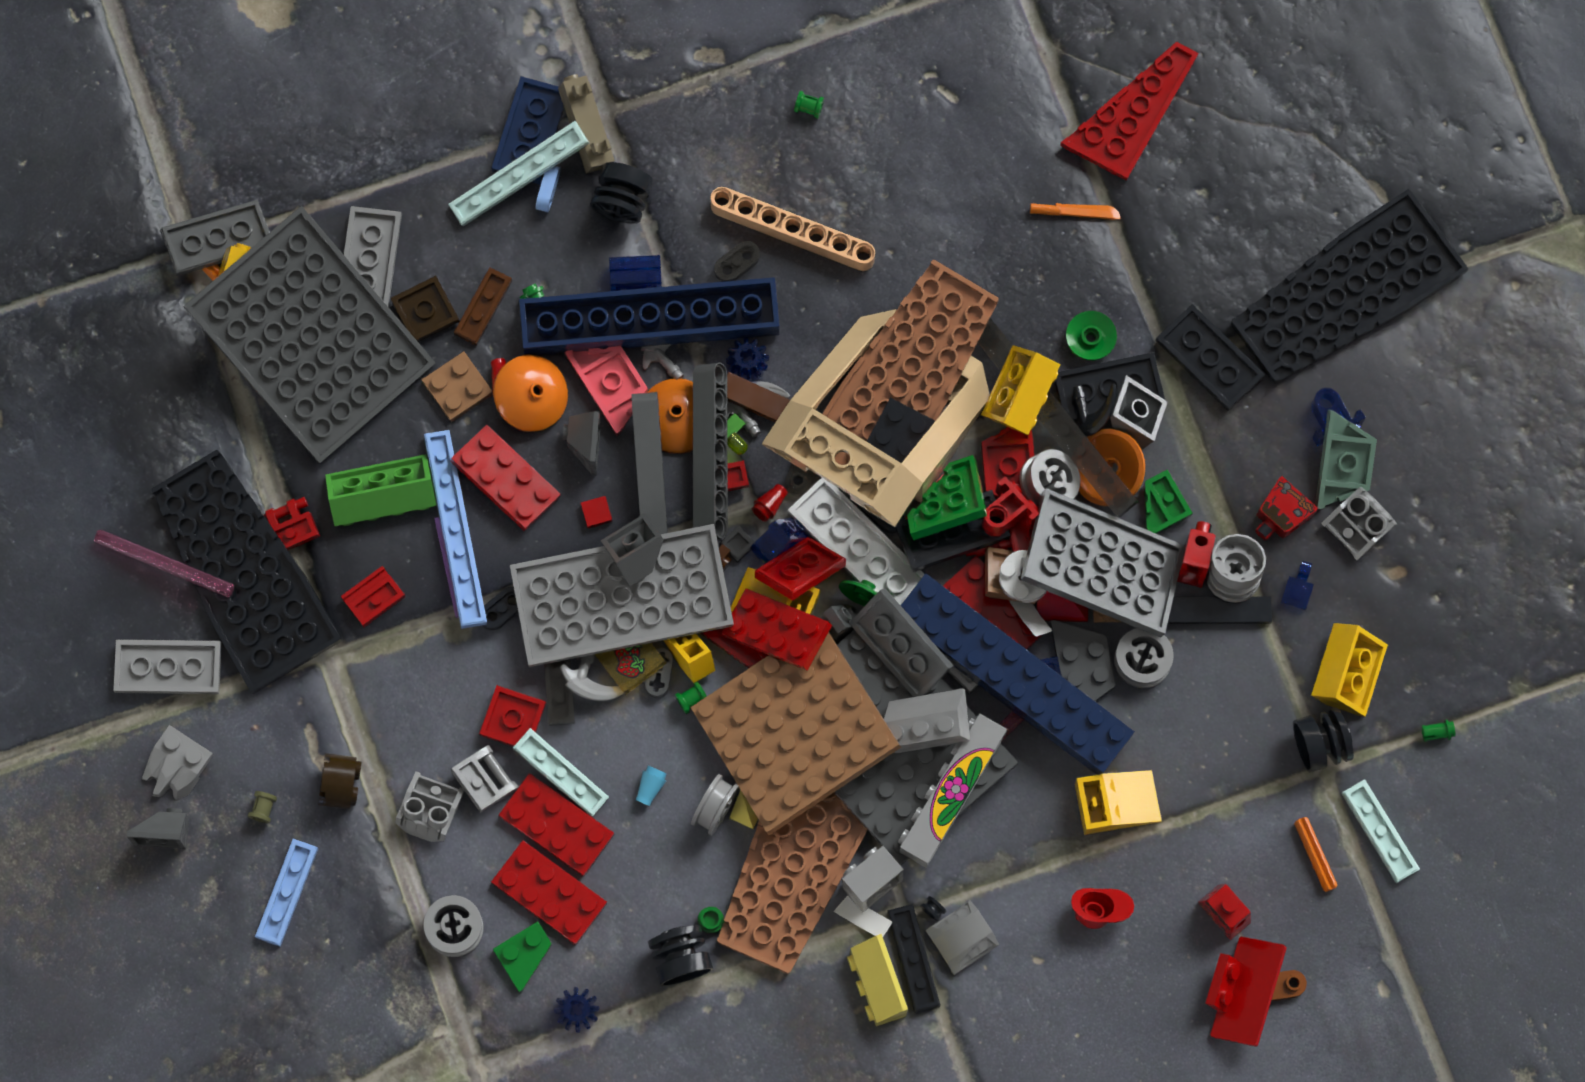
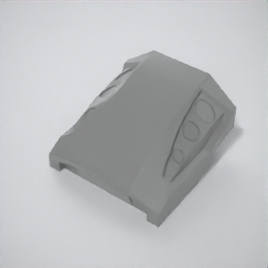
M1359 487L1321 524L1332 532L1356 560H1359L1397 523L1371 494L1362 487Z
M416 771L406 791L395 823L406 833L430 842L445 841L465 791L461 787L457 789L421 776V773Z
M971 900L925 930L948 964L953 975L964 970L999 946L993 931Z

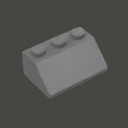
M965 689L889 701L884 720L901 746L894 753L970 741Z

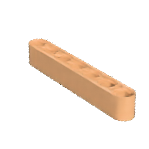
M718 187L711 193V210L717 216L860 271H867L874 265L875 249L866 241L726 187ZM719 198H725L729 202L721 206L715 201ZM742 207H749L752 212L744 215L739 210ZM772 216L775 218V222L767 224L763 221V218ZM789 225H795L799 228V231L790 233L786 228ZM819 234L823 239L820 242H813L810 236ZM837 243H842L847 248L844 251H837L833 246ZM865 252L869 254L870 258L863 261L858 259L857 255Z

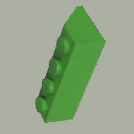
M427 454L325 475L334 526H348L358 521H373L383 516H397L408 511L426 510L436 506Z

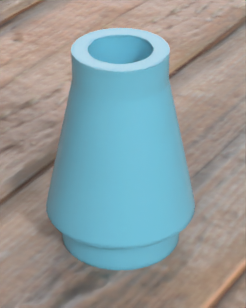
M648 765L646 771L643 770L636 800L650 806L655 796L666 783L667 773Z

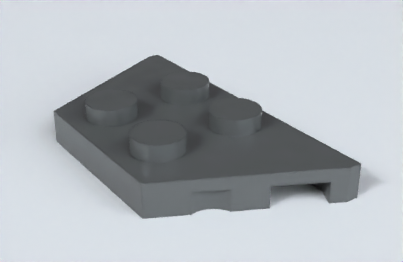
M1056 620L1050 621L1059 674L1095 702L1114 689L1116 684L1106 635Z

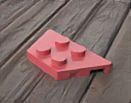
M621 346L608 347L607 349L590 348L588 351H566L565 356L615 435H619L633 414L631 394L647 393L648 388Z

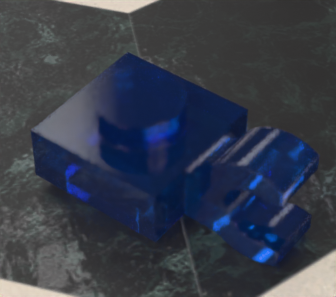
M1302 561L1297 578L1289 576L1281 603L1303 610L1307 609L1314 584L1307 582L1312 563Z

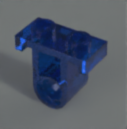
M1320 389L1312 401L1311 408L1324 433H1322L1321 429H1318L1312 438L1317 446L1323 444L1328 410L1335 411L1360 429L1366 417L1360 409L1356 411L1352 419L1339 394L1334 389ZM1319 400H1329L1332 404V407H1323L1320 404Z
M792 517L777 519L768 526L769 529L752 544L750 549L764 565L808 536L804 532L805 527L797 519Z

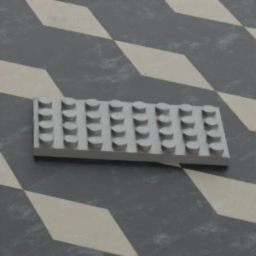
M714 524L661 534L664 540L653 572L647 575L641 582L634 583L631 586L622 576L604 546L510 565L528 666L534 667L733 626L734 622Z

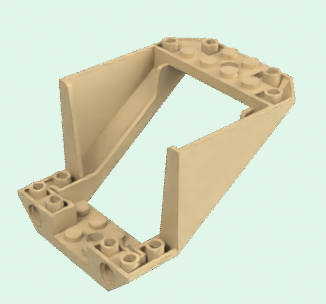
M896 309L860 317L789 401L762 445L805 472L809 469L848 493L850 500L894 527L913 499L922 503V496L932 483L937 481L985 407L990 396L983 364L971 356L948 400L950 404L902 463L816 411L821 401L853 363L864 355L871 342L884 328L885 323L896 312ZM845 452L850 456V461L845 465H839L835 461L836 454Z

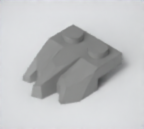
M169 725L150 754L142 780L150 781L153 778L157 780L152 796L161 798L171 788L174 799L178 800L190 794L200 779L199 775L213 757V753Z

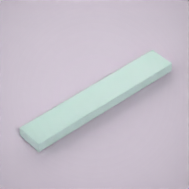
M574 121L448 205L459 223L465 226L588 145L589 141L578 123Z

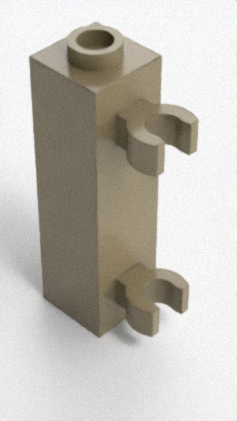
M578 74L571 75L563 79L564 81L558 90L569 123L571 124L576 121L589 141L588 145L579 150L587 174L601 170L603 164L614 162L615 160L587 75L578 77Z

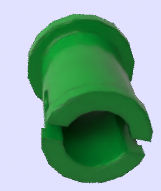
M1444 720V723L1421 725L1424 742L1442 738L1451 740V737L1456 736L1453 721L1448 722V720Z

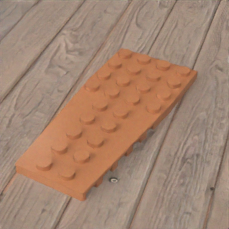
M932 260L930 266L917 280L913 289L900 303L896 312L888 319L884 328L871 342L867 351L859 358L842 381L822 414L866 442L890 397L936 421L942 414L999 302L998 297L936 260ZM839 452L835 456V461L839 465H845L850 461V456L845 452Z
M832 793L771 835L765 831L760 821L758 822L748 855L726 913L724 924L717 939L718 944L783 973L790 974L844 876L843 873L849 867L868 831L835 793Z

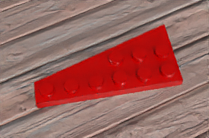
M1175 42L1151 66L1113 96L1089 120L1082 123L1073 134L1066 137L1060 143V146L1127 181L1199 53Z

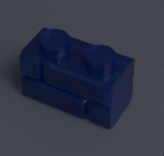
M660 255L609 257L611 291L662 287Z

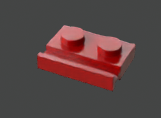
M383 566L341 596V599L363 628L405 598V594Z

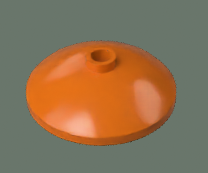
M522 355L508 361L500 369L494 382L493 397L498 412L507 423L522 431L535 432L552 426L560 419L567 405L568 389L563 374L551 361L537 355ZM534 386L539 388V395L533 392Z
M668 379L659 382L647 393H658L662 451L672 454L693 451V382L686 379ZM674 408H680L681 413L675 415L672 413V410Z
M1101 429L1096 434L1085 437L1079 443L1072 460L1075 462L1080 473L1079 492L1094 504L1100 506L1122 504L1137 493L1144 480L1145 459L1138 443L1123 431ZM1116 463L1118 470L1113 472L1112 466Z

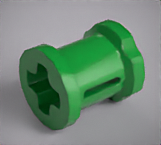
M799 91L794 112L798 113L801 111L814 115V118L819 119L824 97L815 98L805 95L803 91Z
M695 682L694 686L685 692L675 694L680 707L686 715L690 713L692 706L707 697L698 682Z

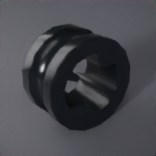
M928 896V902L926 904L922 903L920 907L932 919L939 921V915L945 914L947 911L937 900Z

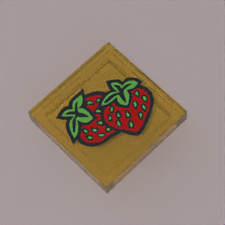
M652 643L595 654L625 695L667 664Z

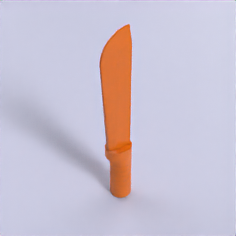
M1030 204V213L1120 220L1119 212L1114 207L1108 205Z

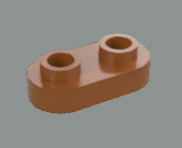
M1297 970L1280 972L1271 1001L1300 996L1307 986L1305 976ZM1296 979L1298 987H1291L1289 980Z

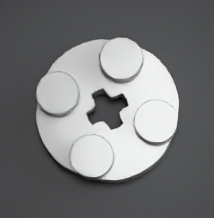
M1019 550L1010 554L1004 560L1000 568L999 583L1003 592L1009 598L1030 603L1043 597L1046 590L1019 580L1018 577L1023 570L1028 551Z

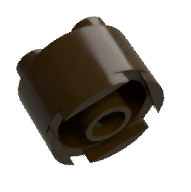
M325 753L324 760L329 762H324L319 796L324 797V799L319 798L318 805L350 809V806H355L357 802L358 787H353L354 780H359L362 761H356L357 757Z

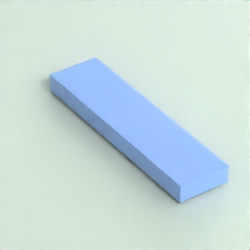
M296 839L292 840L256 932V939L281 947L318 847Z

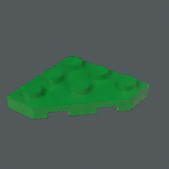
M974 455L948 463L943 470L944 475L938 482H933L922 496V503L917 509L912 508L908 513V524L913 540L987 516Z

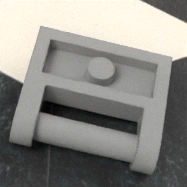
M489 745L451 768V773L480 813L503 798L510 796L519 788L515 781L510 780L492 755L494 751ZM480 761H485L503 786L501 789L498 790L480 765Z

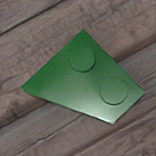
M1168 469L1144 482L1146 530L1158 534L1192 516L1191 509Z
M537 921L493 948V951L519 993L525 989L526 984L539 967L543 957L546 956L552 943Z

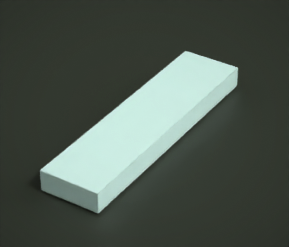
M531 728L512 748L591 817L609 798L608 795Z
M1364 779L1342 792V796L1394 881L1398 883L1419 871L1420 868L1366 780Z

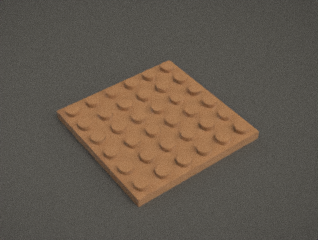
M829 632L808 671L768 655L691 707L769 835L901 748Z

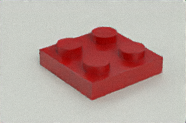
M496 685L479 735L514 747L530 728L535 733L537 732L546 701Z

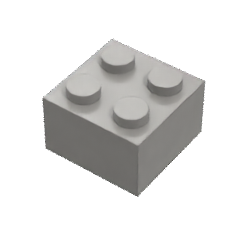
M884 846L879 849L874 847L864 856L865 861L858 866L853 864L843 873L845 876L842 878L843 890L862 913L903 881L904 869Z

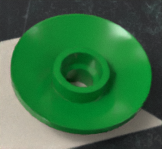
M1085 311L1076 315L1069 322L1066 330V341L1068 347L1076 356L1084 360L1094 361L1102 359L1111 353L1117 341V331L1112 320L1105 314L1097 311ZM1093 335L1095 341H1087L1086 336Z
M843 580L839 584L840 591L847 598L862 606H865L878 593L875 591L876 586L867 580H862L861 583Z

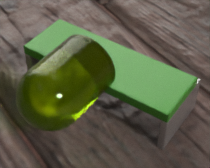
M732 412V416L727 420V446L734 453L743 455L746 453L748 445L737 432L742 427L745 428L746 423Z

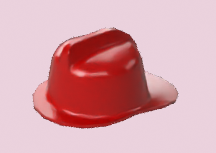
M1082 888L1076 891L1071 899L1072 908L1076 913V920L1091 929L1102 928L1107 923L1123 922L1134 911L1133 899L1127 893L1118 889Z

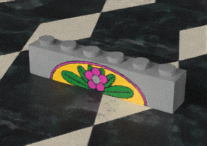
M979 714L976 720L970 719V741L955 744L951 752L954 755L950 764L945 762L938 773V776L941 777L937 786L933 784L930 786L924 797L928 800L923 809L918 807L911 821L915 822L910 831L905 829L898 840V843L901 844L899 850L901 854L927 868L1005 737L1006 728L982 714Z

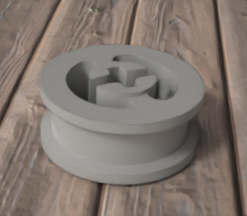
M1055 449L1045 450L1029 458L1022 466L1020 471L1021 490L1026 499L1033 501L1037 507H1039L1042 492L1046 488L1074 499L1080 488V473L1075 462L1066 453Z
M1135 628L1127 632L1117 646L1114 656L1116 671L1124 682L1133 687H1154L1161 683L1170 671L1174 657L1173 648L1165 635L1160 638ZM1137 642H1147L1154 645L1159 650L1161 658L1157 657L1155 648L1153 646L1151 647L1147 659L1145 660L1140 671L1147 672L1150 669H1154V672L1149 674L1138 673L1128 665L1126 658L1131 659V664L1133 668L1136 670L1140 658L1143 655L1147 645L1146 643L1139 644L1137 647H1134L1133 644Z
M721 774L715 777L707 789L691 821L693 826L699 824L708 829V834L711 836L714 835L721 825L739 791L737 783L734 786L722 780L723 776Z
M456 895L442 897L435 901L425 914L424 932L428 942L434 950L444 956H464L473 951L482 939L484 930L482 917L478 908L467 898ZM460 909L465 911L469 917L463 918L460 914L453 912L454 919L458 925L456 926L457 935L461 939L465 935L466 930L471 929L469 936L462 942L455 944L441 941L438 938L441 934H444L450 940H454L451 929L448 928L451 926L449 914L444 915L440 923H436L438 917L447 910Z

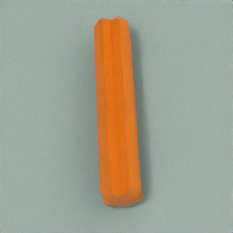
M1303 817L1296 820L1294 825L1323 890L1328 892L1335 889L1337 882L1309 819Z

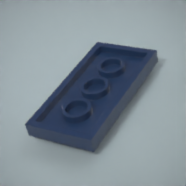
M520 77L493 161L492 172H498L557 133L565 109L558 90L559 86ZM544 174L533 180L532 183L540 185Z

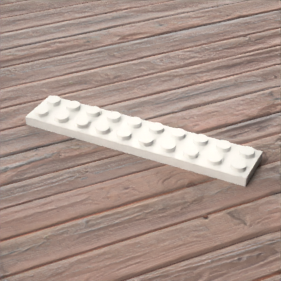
M821 478L788 509V513L818 543L846 558L844 569L857 582L861 583L862 580L870 581L876 586L875 591L877 592L886 588L900 605L925 575L921 570L912 572L906 555L835 485L824 478ZM954 666L948 671L969 693L978 686V684Z

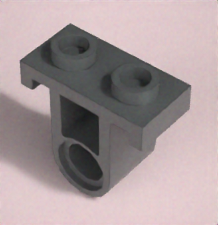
M849 604L831 606L823 612L824 615L821 617V619L828 621L832 625L829 633L836 644L854 630L849 622L859 612Z

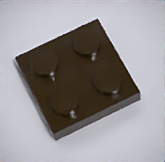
M437 276L390 298L403 325L417 342L460 322Z

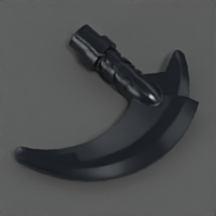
M1115 384L1111 385L1104 404L1092 414H1088L1085 401L1086 394L1083 391V386L1073 387V399L1077 405L1078 417L1075 422H1068V425L1078 432L1079 437L1092 436L1105 426L1115 404Z

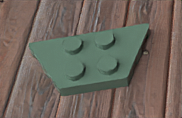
M1328 410L1315 499V506L1318 509H1323L1326 505L1336 501L1346 500L1359 487L1369 491L1371 485L1377 439L1333 410Z

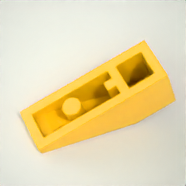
M697 634L663 640L680 668L693 683L716 671L710 649Z

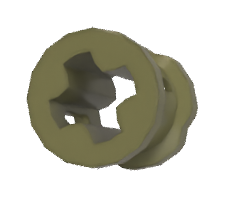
M255 791L254 796L256 799L252 812L248 813L247 817L269 824L271 822L269 817L273 803L277 801V797L269 793Z

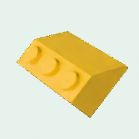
M1013 345L981 415L1013 430L1029 435L1030 430L1036 424V417L1040 408L1047 400V393L1051 384L1058 376V369L1061 364L1037 352Z
M1334 623L1311 696L1328 706L1337 707L1340 710L1366 717L1388 644L1359 625Z

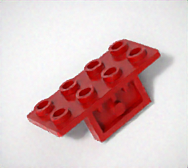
M1241 936L1239 937L1234 957L1220 953L1205 1004L1217 1011L1210 1034L1211 1037L1254 1047L1258 1046L1287 947L1285 945Z

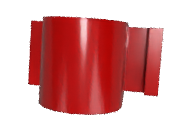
M1004 477L997 483L995 490L998 496L1001 493L1003 495L986 508L987 516L983 517L982 521L983 530L988 535L994 537L1004 534L1024 517L1027 519L1026 526L1030 529L1034 526L1035 519L1039 515L1036 504L1031 500L1027 501L1021 494L1020 487L1014 481L1010 482ZM996 516L999 517L1002 520V522L993 523L990 520V518Z

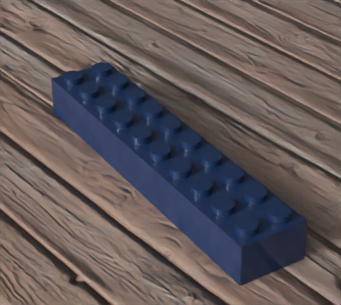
M775 277L519 299L524 355L541 356L564 354L568 350H573V352L588 351L590 348L607 349L614 346L634 348L779 335L780 330Z
M928 574L922 577L901 604V607L955 668L1096 775L1104 774L1135 731Z

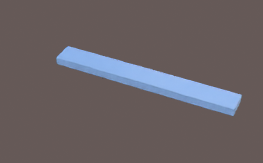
M450 430L424 434V441L461 629L487 625L458 471L450 462L454 456Z

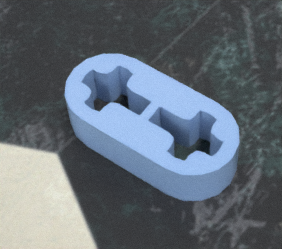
M555 166L544 173L536 201V210L549 212L561 167Z

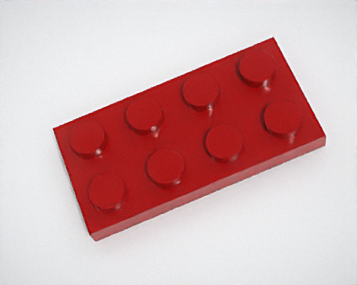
M488 425L482 428L450 460L457 469L523 531L527 530L561 496L549 482Z
M977 556L943 585L1028 650L1043 636H1034L1009 600L985 596V564Z
M745 589L732 612L734 625L723 628L721 634L728 639L808 671L832 625L826 620Z
M530 773L499 813L501 819L583 877L615 835L614 832Z
M522 840L491 881L495 887L574 945H577L607 905V901L524 840Z

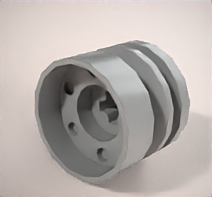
M1241 534L1228 535L1217 542L1213 548L1206 575L1208 587L1215 596L1224 601L1236 603L1246 601L1255 594L1259 588L1266 564V555L1262 546L1253 538Z

